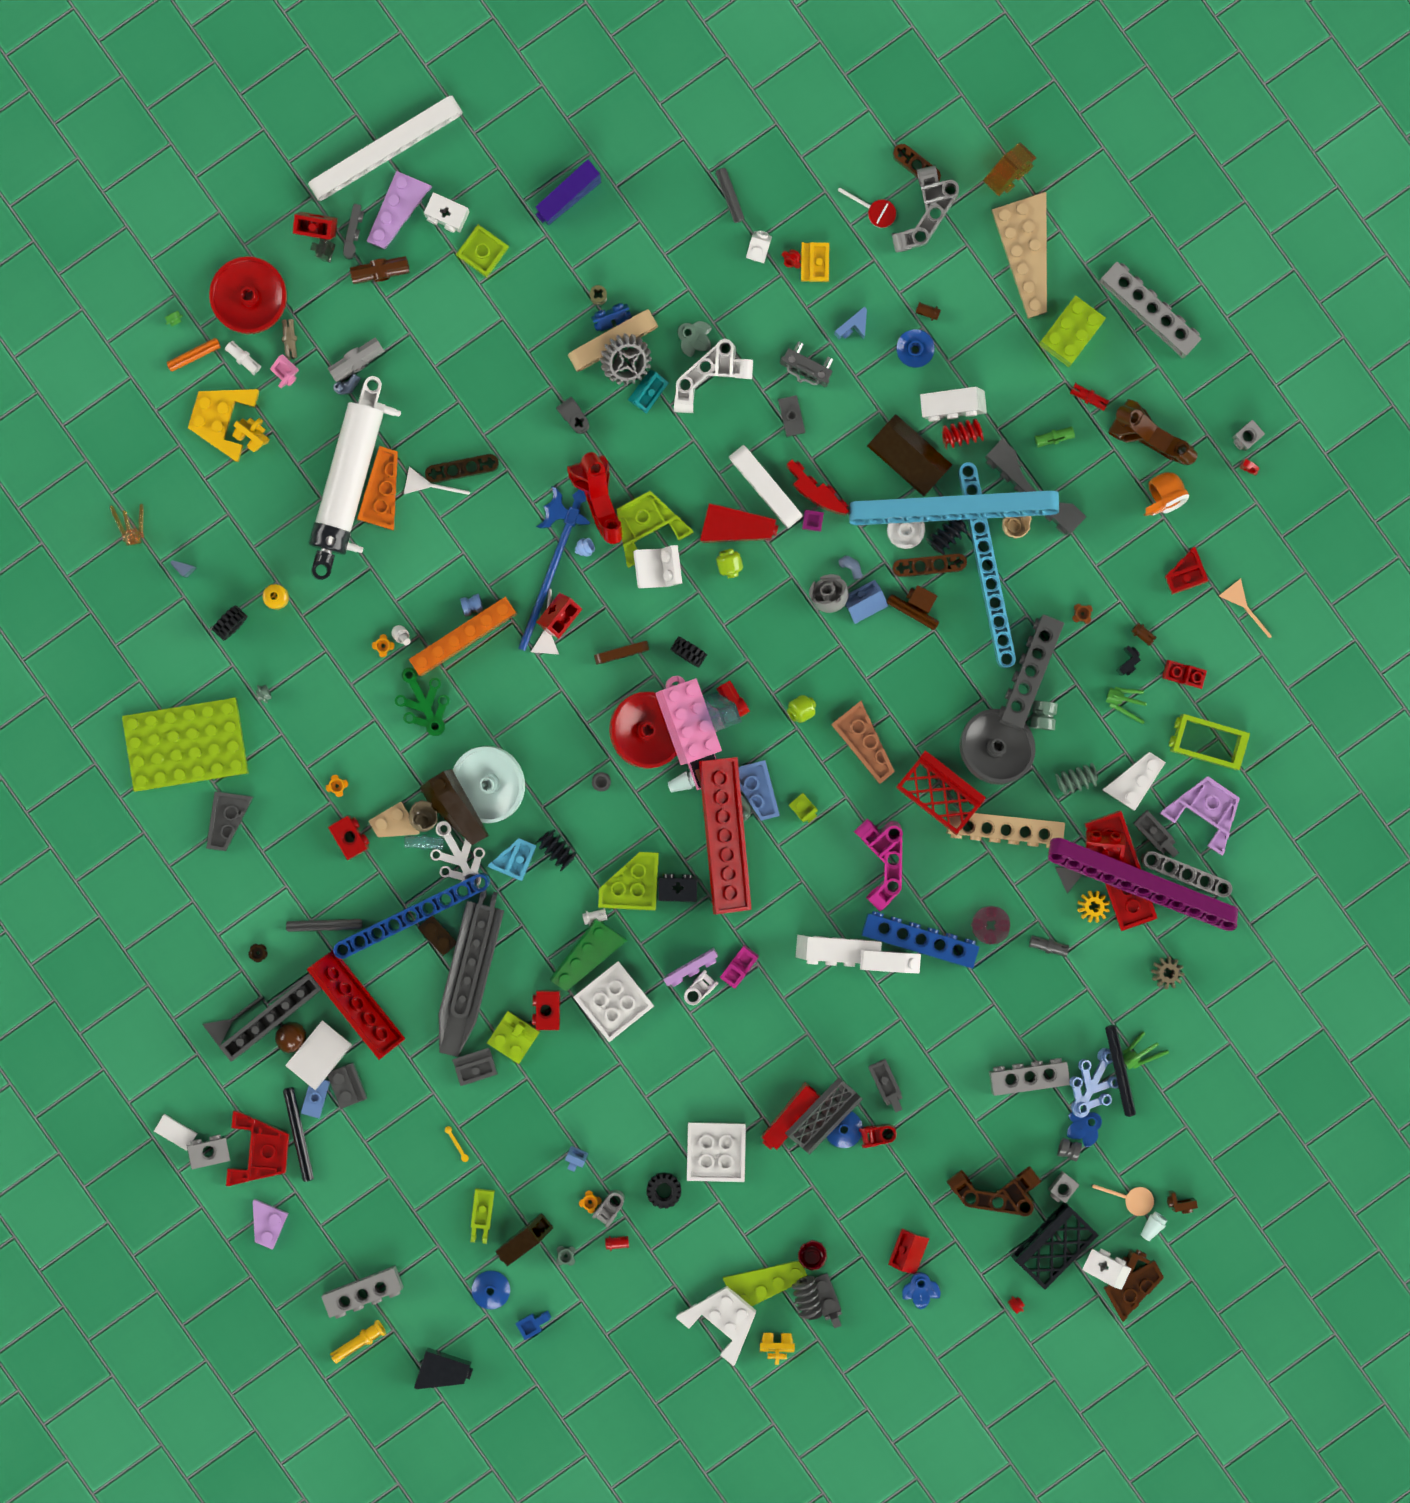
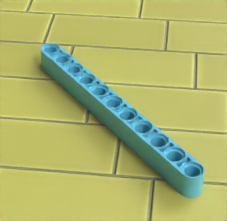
M970 462L964 463L958 471L962 495H969L966 491L968 486H973L976 489L975 495L982 494L976 466ZM963 468H970L972 470V476H965L963 474ZM987 518L967 519L996 661L1001 668H1009L1015 663L1016 657ZM975 524H982L984 531L977 533L974 529ZM980 542L987 544L988 549L986 552L979 550L978 544ZM989 561L992 565L991 570H984L982 562ZM988 579H991L995 582L994 589H988L986 587V581ZM996 598L999 601V607H991L990 599ZM995 617L1002 618L1003 625L1001 627L994 625L993 620ZM1000 635L1005 636L1007 639L1005 646H1001L997 642ZM1003 654H1007L1011 658V662L1008 665L1003 664L1001 661Z
M1033 491L854 501L849 504V523L852 525L1055 515L1059 513V493L1057 491Z

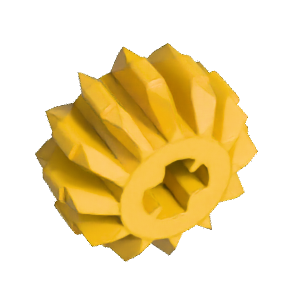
M1088 891V898L1084 894L1081 895L1084 902L1077 901V904L1083 905L1077 911H1084L1081 918L1084 919L1088 916L1087 922L1091 923L1094 917V921L1098 923L1099 916L1102 919L1106 918L1103 911L1109 912L1110 910L1104 908V906L1109 905L1110 902H1103L1106 895L1103 894L1099 897V891H1095L1094 896L1092 891ZM1091 902L1098 905V908H1095L1096 911L1089 909V905H1092L1090 904Z

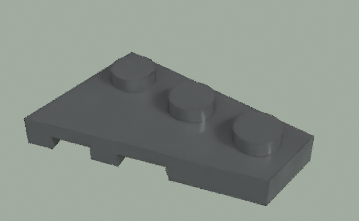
M214 792L207 849L227 851L254 797Z

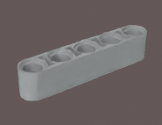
M1147 851L1141 856V864L1144 867L1215 896L1227 897L1232 892V885L1227 880L1157 852ZM1152 854L1155 857V862L1153 865H1148L1146 858ZM1165 863H1172L1173 869L1171 872L1164 870ZM1188 869L1191 875L1190 878L1185 880L1182 877V872ZM1203 876L1208 878V884L1205 887L1200 884V879ZM1221 883L1226 885V891L1223 894L1218 891V886Z

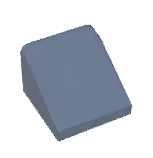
M172 560L170 562L185 578L197 569L194 566Z

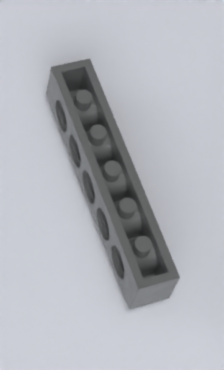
M1044 614L1040 619L1036 618L1033 625L1035 632L1033 636H1029L1025 645L1028 647L1026 654L1022 653L1019 660L1021 667L1019 671H1015L1012 678L1014 685L1012 689L1008 688L1005 699H1007L1006 705L1001 706L999 710V723L1019 731L1023 729L1064 622ZM1039 633H1046L1048 641H1042L1039 638ZM1033 650H1038L1041 653L1040 659L1033 657ZM1027 667L1032 668L1034 676H1028L1025 669ZM1019 685H1024L1027 688L1026 694L1019 692ZM1014 702L1018 703L1020 711H1014L1011 708V704Z
M309 974L220 1045L219 1048L231 1062L234 1061L319 993L322 988Z

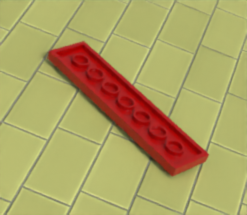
M729 757L699 761L713 914L752 910L738 758Z

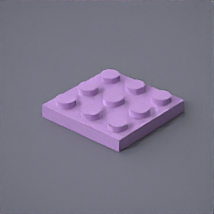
M712 948L664 976V982L667 986L672 985L674 987L683 982L684 976L692 977L700 972L699 968L705 965L707 968L716 963V958L718 957L716 950Z

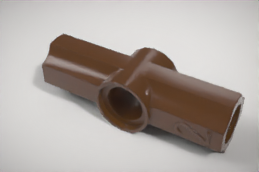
M406 256L389 260L376 259L370 261L369 264L350 267L353 284L369 281L381 282L393 276L410 273Z

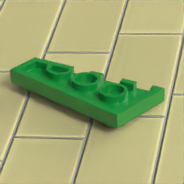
M595 918L550 978L551 982L565 991L569 990L627 941L626 938Z

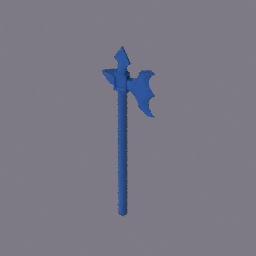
M552 487L553 498L551 502L543 506L546 516L544 521L536 527L549 528L559 519H565V526L518 648L520 650L526 651L572 527H575L576 524H590L580 514L579 508L581 503L586 501L585 493L580 489L572 495L574 502L572 507H569V510L563 506L562 494L555 487Z

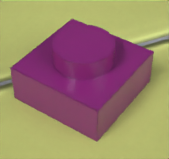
M805 510L802 529L821 532L824 512Z

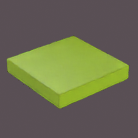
M477 224L456 253V256L488 278L509 249V246Z

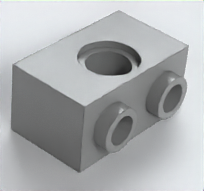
M220 1134L210 1136V1140L202 1142V1139L190 1141V1145L186 1146L191 1169L230 1161L226 1138H221ZM204 1147H213V1154L211 1156H204L202 1152Z

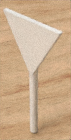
M409 466L404 494L430 487L466 495L470 494L466 490L432 484Z
M552 589L548 590L547 608L551 604ZM544 630L531 652L559 655L552 635Z

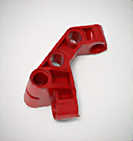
M588 452L582 457L580 463L567 466L568 475L574 487L584 491L595 525L603 539L609 544H617L622 540V527L608 493L610 479L609 462L604 455L597 456L594 452Z

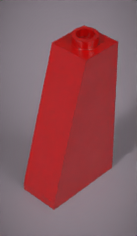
M709 503L700 542L771 540L772 535H777L779 525L775 524L776 519Z
M804 1082L761 1137L764 1139L762 1143L769 1149L774 1147L777 1150L788 1138L785 1133L816 1102L820 1094Z

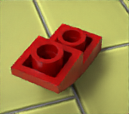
M1167 660L1162 679L1202 689L1207 670Z

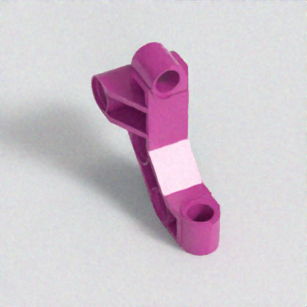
M867 818L854 833L884 862V881L866 897L878 911H882L899 894L902 888L903 832L900 823L897 821H889L878 830ZM892 828L899 830L895 835L889 834V831ZM896 854L899 857L898 861L890 863L888 861L889 855ZM889 882H897L898 887L895 890H890L887 887Z

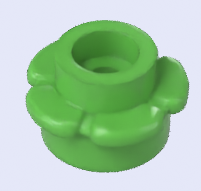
M178 310L164 317L167 321L166 325L170 323L172 327L182 322L180 318L183 315H180Z

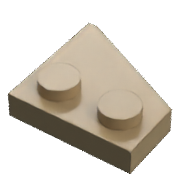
M402 801L368 821L377 837L420 834V831L410 824L409 813Z

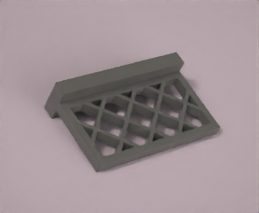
M838 1078L785 1134L810 1155L863 1099L842 1079Z

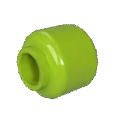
M734 549L719 552V556L716 558L719 573L728 578L739 576L738 572L743 569L740 553L734 551Z
M800 695L789 702L787 713L792 721L803 723L815 715L816 703L812 697L808 698L805 695Z

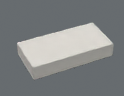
M166 1114L162 1116L154 1130L157 1134L186 1151V1145H190V1141L194 1140L198 1134Z

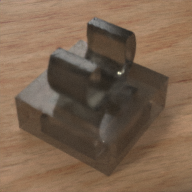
M320 238L319 244L312 242L310 250L315 251L317 258L330 263L335 244L327 239Z

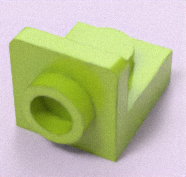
M804 793L788 805L803 823L806 820L810 823L817 817L816 812L818 809Z

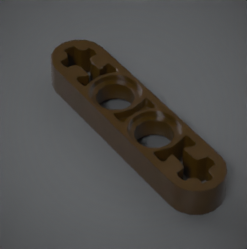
M486 454L431 465L426 469L425 476L431 483H440L490 473L498 469L499 461L495 455ZM488 458H491L492 461H496V463L493 464L492 468H489L488 465L482 466L484 470L480 471V464L478 460L482 459V463H487ZM468 462H475L477 464V469L474 472L467 471L466 465ZM451 465H455L458 468V473L454 476L449 475L447 472ZM441 467H444L446 478H443L442 474L437 475L436 479H433L431 476L429 477L433 469L436 472H442Z

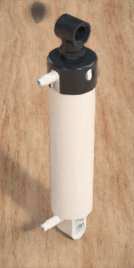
M375 376L368 377L365 380L358 404L348 403L316 522H314L309 545L321 549V551H316L311 568L312 576L317 580H324L330 576L335 555L332 553L345 555L347 550L363 552V547L349 543L374 446L383 414L398 417L401 415V411L377 402L382 383ZM369 381L376 382L377 389L374 391L369 390L367 383ZM318 565H323L326 568L325 575L320 576L316 573Z

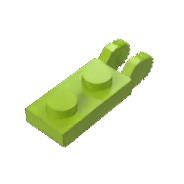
M475 1188L471 1219V1242L475 1243L477 1228L484 1229L482 1243L487 1244L495 1190Z

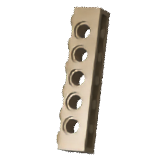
M949 811V814L959 813V811ZM974 813L969 820L972 823L970 831L966 832L962 828L955 835L947 828L946 832L951 834V838L962 839V835L970 836V840L981 841V838L985 837L989 838V842L1000 843L1001 839L1008 840V844L1019 845L1020 841L1027 842V846L1039 847V843L1046 844V848H1049L1051 839H1064L1065 823ZM960 816L949 817L950 824L957 829L961 824ZM985 822L991 825V831L987 834L981 829ZM1004 824L1010 827V833L1006 836L1001 833V827ZM1024 826L1029 829V835L1025 838L1020 835V829ZM1043 828L1048 831V837L1044 840L1039 837V831Z

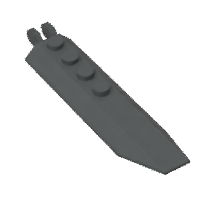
M486 889L481 892L478 903L469 901L466 903L439 1010V1052L456 1057L460 1055L476 1024L504 910L495 908L497 892H493L490 906L483 905L487 894Z

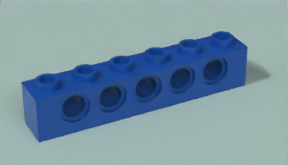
M873 911L872 914L867 913L862 936L973 969L979 946L975 945L976 941L967 938L964 941L957 940V935L946 933V936L938 934L939 930L930 927L927 930L920 929V924L909 922V925L902 923V919L891 916V919L883 918V913ZM884 922L889 925L888 932L880 933L879 925ZM900 928L907 930V936L904 939H900L897 936ZM921 933L924 934L926 941L923 944H917L916 936ZM937 939L944 941V947L940 950L934 947V942ZM958 944L961 945L962 953L954 955L953 947Z

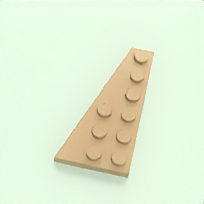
M1046 192L992 209L991 211L1028 319L1047 312Z

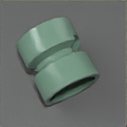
M1033 701L1032 712L1034 716L1031 717L1030 728L1055 730L1056 719L1053 717L1057 714L1058 704Z

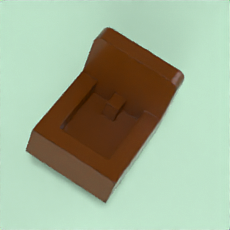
M1173 1190L1169 1191L1167 1203L1168 1207H1172L1174 1212L1181 1211L1182 1214H1186L1198 1208L1197 1200L1194 1198L1177 1201L1176 1193Z
M1138 1249L1136 1252L1130 1250L1127 1257L1124 1256L1122 1260L1126 1261L1125 1265L1132 1268L1128 1275L1129 1277L1138 1259L1149 1264L1150 1260L1146 1258V1253Z

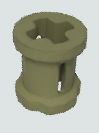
M596 285L591 288L590 298L593 304L603 305L607 301V292L603 286ZM596 292H597L598 294L602 292V298H601V299H600L599 297H597V298L595 299V293H596Z

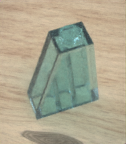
M716 692L703 696L715 732L742 722L735 703Z

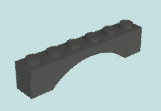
M1001 439L985 456L987 465L993 470L996 468L1001 472V478L1007 483L1010 481L1015 485L1014 489L1016 492L1036 491L1021 472L1016 451ZM1059 502V513L1043 515L1049 522L1052 520L1056 523L1057 530L1063 535L1065 533L1070 535L1086 518L1073 504Z

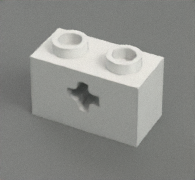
M434 192L424 211L428 222L434 225L440 223L444 225V229L452 233L455 231L461 232L469 214L467 207ZM448 211L450 216L446 215L444 218L442 212L446 213Z
M1100 1248L1099 1251L1092 1249L1082 1270L1112 1287L1122 1290L1132 1268L1126 1266V1261L1118 1257L1115 1259L1111 1258V1253Z

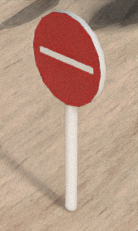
M838 188V191L869 208L868 218L874 226L886 228L895 221L896 209L890 201L882 199L869 205L847 191Z

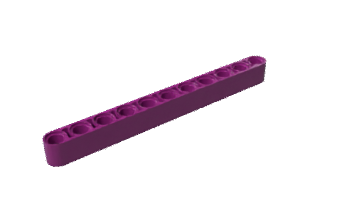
M1053 838L1050 841L1048 860L1052 863L1220 929L1233 931L1237 928L1238 909L1230 904L1068 840Z

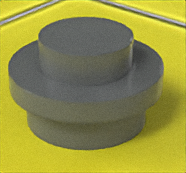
M599 772L592 778V786L597 791H606L611 785V779L606 773Z

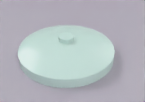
M482 746L469 750L456 762L453 772L482 823H494L504 820L518 809L524 797L525 779L519 763L511 754L498 747Z

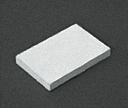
M322 1020L285 1066L316 1090L350 1049L352 1044Z

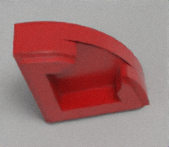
M1247 459L1243 460L1239 466L1240 469L1254 476L1257 475L1260 469L1256 464Z

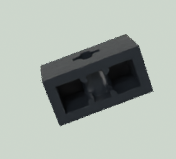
M663 874V878L659 877L658 901L697 902L698 878H694V875L682 874V878H674L675 874ZM676 882H679L680 886H684V890H680V893H676V890L672 889V886H676Z

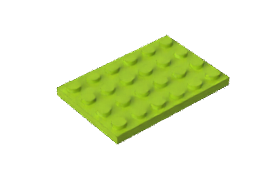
M237 698L122 716L134 792L249 773Z

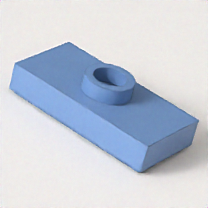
M324 1079L316 1090L308 1086L301 1114L320 1118L330 1085L329 1080Z

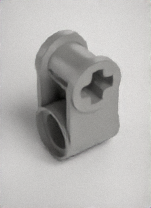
M619 1190L611 1191L603 1203L596 1209L592 1218H597L608 1228L624 1204V1194ZM612 1196H618L621 1202L619 1204H613L610 1198Z

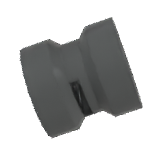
M1062 1138L1057 1156L1063 1158L1066 1156L1070 1160L1077 1161L1082 1143H1073L1067 1138Z

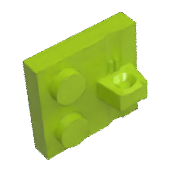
M507 1011L487 1044L519 1064L540 1031L510 1011Z

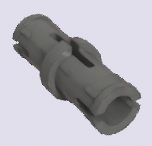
M1034 935L1031 936L1029 947L1043 950L1048 954L1054 953L1067 957L1069 945L1054 942L1050 938L1047 940Z

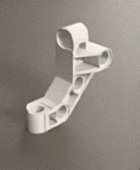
M728 339L720 340L716 346L677 380L674 412L693 413L695 389L709 376L752 379L753 360L735 359V345ZM730 344V351L724 354L722 352L723 345ZM705 361L711 364V369L708 372L701 370V364ZM685 379L691 383L688 390L681 388V382Z

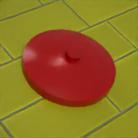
M239 257L227 262L217 271L210 285L209 299L215 316L224 326L237 333L256 334L269 329L280 319L287 302V290L282 276L270 263L256 257Z
M639 692L619 703L612 714L609 732L615 751L624 761L638 768L652 769L663 766L675 758L677 754L655 692Z

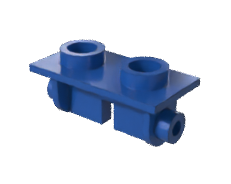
M619 303L614 305L611 310L606 312L605 310H600L594 313L595 316H592L591 319L593 323L597 322L594 324L596 331L600 330L602 332L612 328L611 320L613 319L616 325H620L632 318L630 311L626 312V310H629L628 305Z

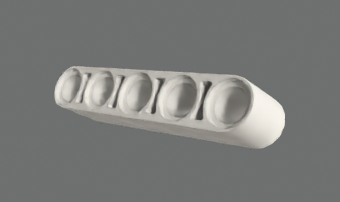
M742 445L729 456L731 462L786 528L789 529L803 517L797 507L745 445Z

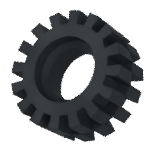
M235 605L221 616L212 630L223 641L227 640L243 625L248 616Z
M680 636L677 637L670 648L672 652L698 668L707 656L704 651Z
M666 1172L656 1174L648 1182V1200L660 1209L673 1207L681 1197L680 1182L673 1174H667ZM662 1183L668 1184L672 1189L670 1196L667 1198H662L657 1194L656 1189Z

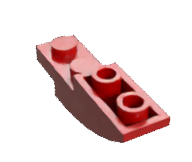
M792 459L786 464L788 470L797 478L793 486L800 494L827 511L844 516L848 514L847 508L849 506L842 498L839 500L834 495L836 491L829 484L826 486L822 483L817 487V481L811 475L807 476L803 472L805 468L799 461L794 462Z

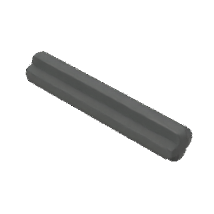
M720 168L716 171V176L734 223L742 222L744 216L726 168Z

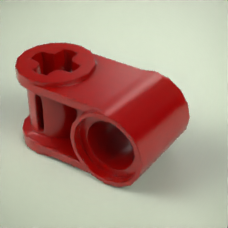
M891 1124L859 1128L863 1139L862 1148L891 1143L897 1136L896 1129ZM885 1129H891L893 1136L885 1138L882 1133Z

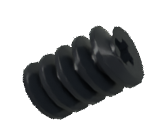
M948 520V524L943 523V530L937 528V535L932 533L930 535L932 540L926 538L927 543L937 553L945 555L944 547L950 550V542L955 545L957 544L955 537L962 539L961 532L966 535L968 534L966 525L962 520Z
M553 829L546 832L535 844L541 842L539 849L547 848L544 854H552L550 861L557 859L555 866L562 865L560 869L562 871L574 860L576 852L569 853L571 847L564 848L566 841L558 842L561 836L557 835L554 837L553 835L556 830Z

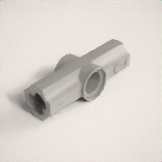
M375 337L363 346L350 350L344 355L343 359L327 369L334 380L339 382L353 372L356 373L364 369L370 361L385 351Z

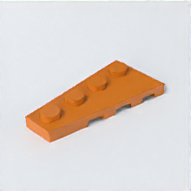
M379 446L357 520L394 531L398 451Z

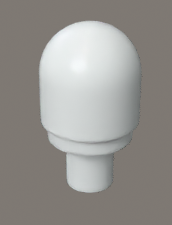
M402 625L394 626L391 631L392 637L398 643L409 645L410 636L406 628Z

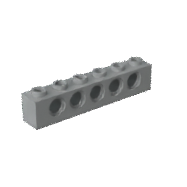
M1116 262L1100 279L1099 282L1181 358H1185L1201 340L1199 332L1192 327L1189 328L1185 324L1184 318L1178 314L1175 315L1171 311L1172 308L1166 302H1161L1152 289L1144 287V283L1139 277L1132 276L1125 264ZM1119 279H1125L1128 286L1121 287ZM1133 292H1139L1142 299H1134ZM1147 305H1153L1156 308V312H1148ZM1161 318H1168L1170 325L1164 326L1161 323ZM1175 331H1182L1184 334V338L1178 339L1175 335Z

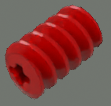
M976 418L972 420V424L969 420H966L965 425L962 422H958L957 428L953 423L950 424V430L946 425L942 428V439L946 450L948 444L954 448L955 442L962 446L963 440L969 445L971 438L974 443H977V437L984 441L981 425Z

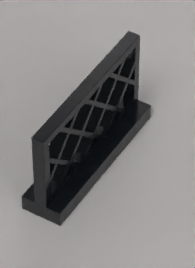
M1063 1202L1011 1257L1046 1290L1099 1235L1067 1203ZM1072 1215L1077 1219V1227H1067V1220ZM1077 1230L1076 1240H1067V1231ZM1080 1230H1089L1092 1233L1087 1240H1080ZM1056 1231H1063V1240L1053 1241V1234ZM1050 1244V1254H1040V1248L1043 1245ZM1053 1244H1063V1254H1053ZM1067 1244H1076V1251L1066 1254ZM1063 1257V1264L1060 1267H1053V1258ZM1030 1258H1036V1268H1028L1025 1263ZM1040 1258H1050V1267L1040 1268ZM1040 1271H1050L1049 1278L1043 1283L1040 1280Z

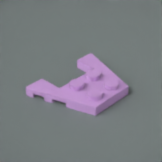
M1206 776L1164 808L1159 814L1175 823L1184 809L1188 808L1218 829L1207 846L1223 856L1240 798Z

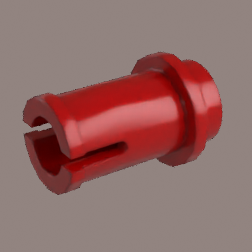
M609 1236V1238H605L606 1250L610 1249L612 1251V1249L629 1248L628 1236L613 1238Z

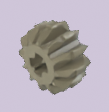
M1167 956L1166 962L1162 957L1159 958L1161 964L1154 962L1153 965L1157 967V970H1151V973L1157 974L1152 977V980H1159L1157 982L1159 987L1164 983V989L1169 988V983L1172 988H1176L1174 981L1181 983L1182 981L1178 976H1184V973L1179 972L1183 965L1176 966L1178 960L1174 959L1172 961L1169 956ZM1166 968L1172 971V974L1169 973L1170 977L1163 974L1166 972L1164 971Z

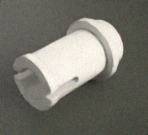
M605 908L593 912L586 911V913L582 914L584 924H589V926L595 918L599 921L607 920Z

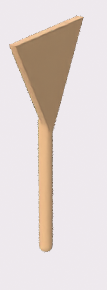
M1241 578L1219 595V597L1243 607L1267 637H1272L1247 606Z

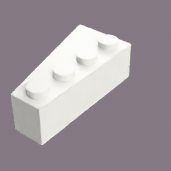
M797 935L796 958L807 960V964H818V961H825V965L837 966V962H843L844 966L855 967V963L860 964L861 950L881 951L882 942Z

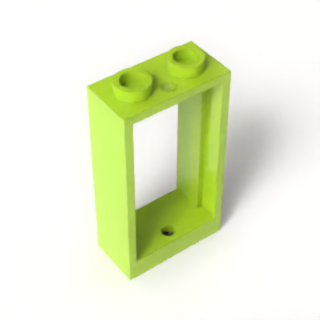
M1181 714L1180 717L1176 718L1174 728H1177L1175 736L1172 735L1169 741L1171 752L1233 770H1240L1250 733L1186 714ZM1190 721L1238 735L1231 762L1179 748L1186 722Z

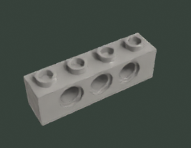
M1062 1058L1050 1059V1063L1033 1061L1029 1066H1024L1023 1063L1013 1064L1012 1068L1005 1069L1004 1066L993 1067V1071H989L991 1090L994 1096L1070 1085L1068 1065L1065 1060L1062 1061ZM1050 1068L1053 1070V1075L1051 1078L1046 1079L1043 1073L1046 1069ZM1028 1071L1034 1073V1078L1031 1081H1026L1024 1078L1025 1073ZM1008 1074H1014L1015 1081L1012 1084H1007L1005 1081Z
M395 1265L325 1292L321 1297L329 1318L335 1316L337 1319L345 1316L346 1311L351 1309L354 1312L363 1309L364 1304L370 1302L372 1305L377 1304L385 1296L395 1297L401 1294L400 1291L404 1286ZM383 1282L386 1285V1290H378L376 1284ZM365 1289L368 1292V1297H360L358 1291ZM347 1296L350 1299V1304L344 1305L340 1300L341 1297Z

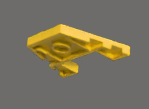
M257 389L198 391L188 429L234 461L239 462L243 445L225 440L235 403L238 402L255 407L260 391Z

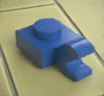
M548 1311L538 1317H535L532 1313L515 1324L524 1340H527L542 1331L540 1325L549 1321L551 1315Z

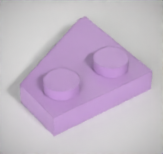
M254 1199L255 1242L273 1250L289 1213Z

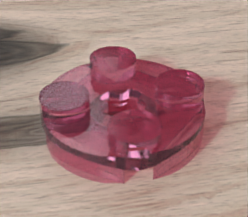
M988 906L979 909L975 913L971 926L975 937L979 941L986 944H998L1005 940L1009 934L1010 919L1001 908ZM988 920L990 922H992L993 920L996 922L994 924V926L996 927L994 930H992L991 928L987 930L986 922Z

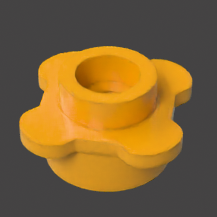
M382 634L376 642L372 643V648L379 652L380 657H386L387 653L395 648V644L387 639V635Z
M332 775L331 781L326 785V790L335 793L337 797H341L345 787H348V781L340 779L338 775Z
M591 1190L585 1192L584 1198L579 1200V1206L584 1207L588 1210V1213L592 1214L595 1212L597 1205L601 1204L602 1199L596 1197Z

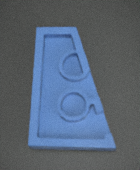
M766 760L738 767L740 789L760 820L780 816Z

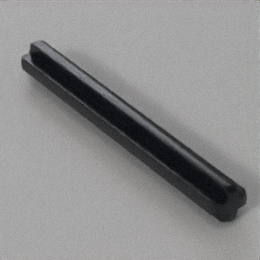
M1109 1025L1106 1026L1105 1030L1124 1114L1131 1117L1136 1115L1117 1026Z
M289 1087L283 1090L302 1179L304 1182L313 1180L314 1177L294 1088Z

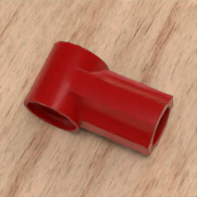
M730 680L716 688L733 721L750 712L742 697L740 698Z

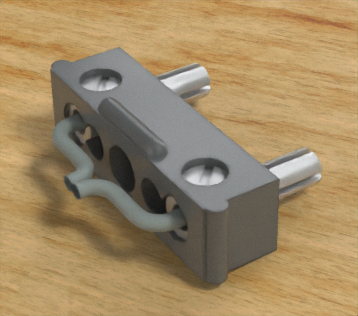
M800 341L797 342L794 350L788 348L785 356L781 357L780 364L787 367V371L796 376L798 382L806 381L812 385L828 386L829 378L833 372L829 369L833 362L832 358L829 361L830 357H827L822 366L799 354L804 345L803 343L800 345ZM798 374H800V375H802V376H804V377H806V378H803V379L800 380V376H799Z

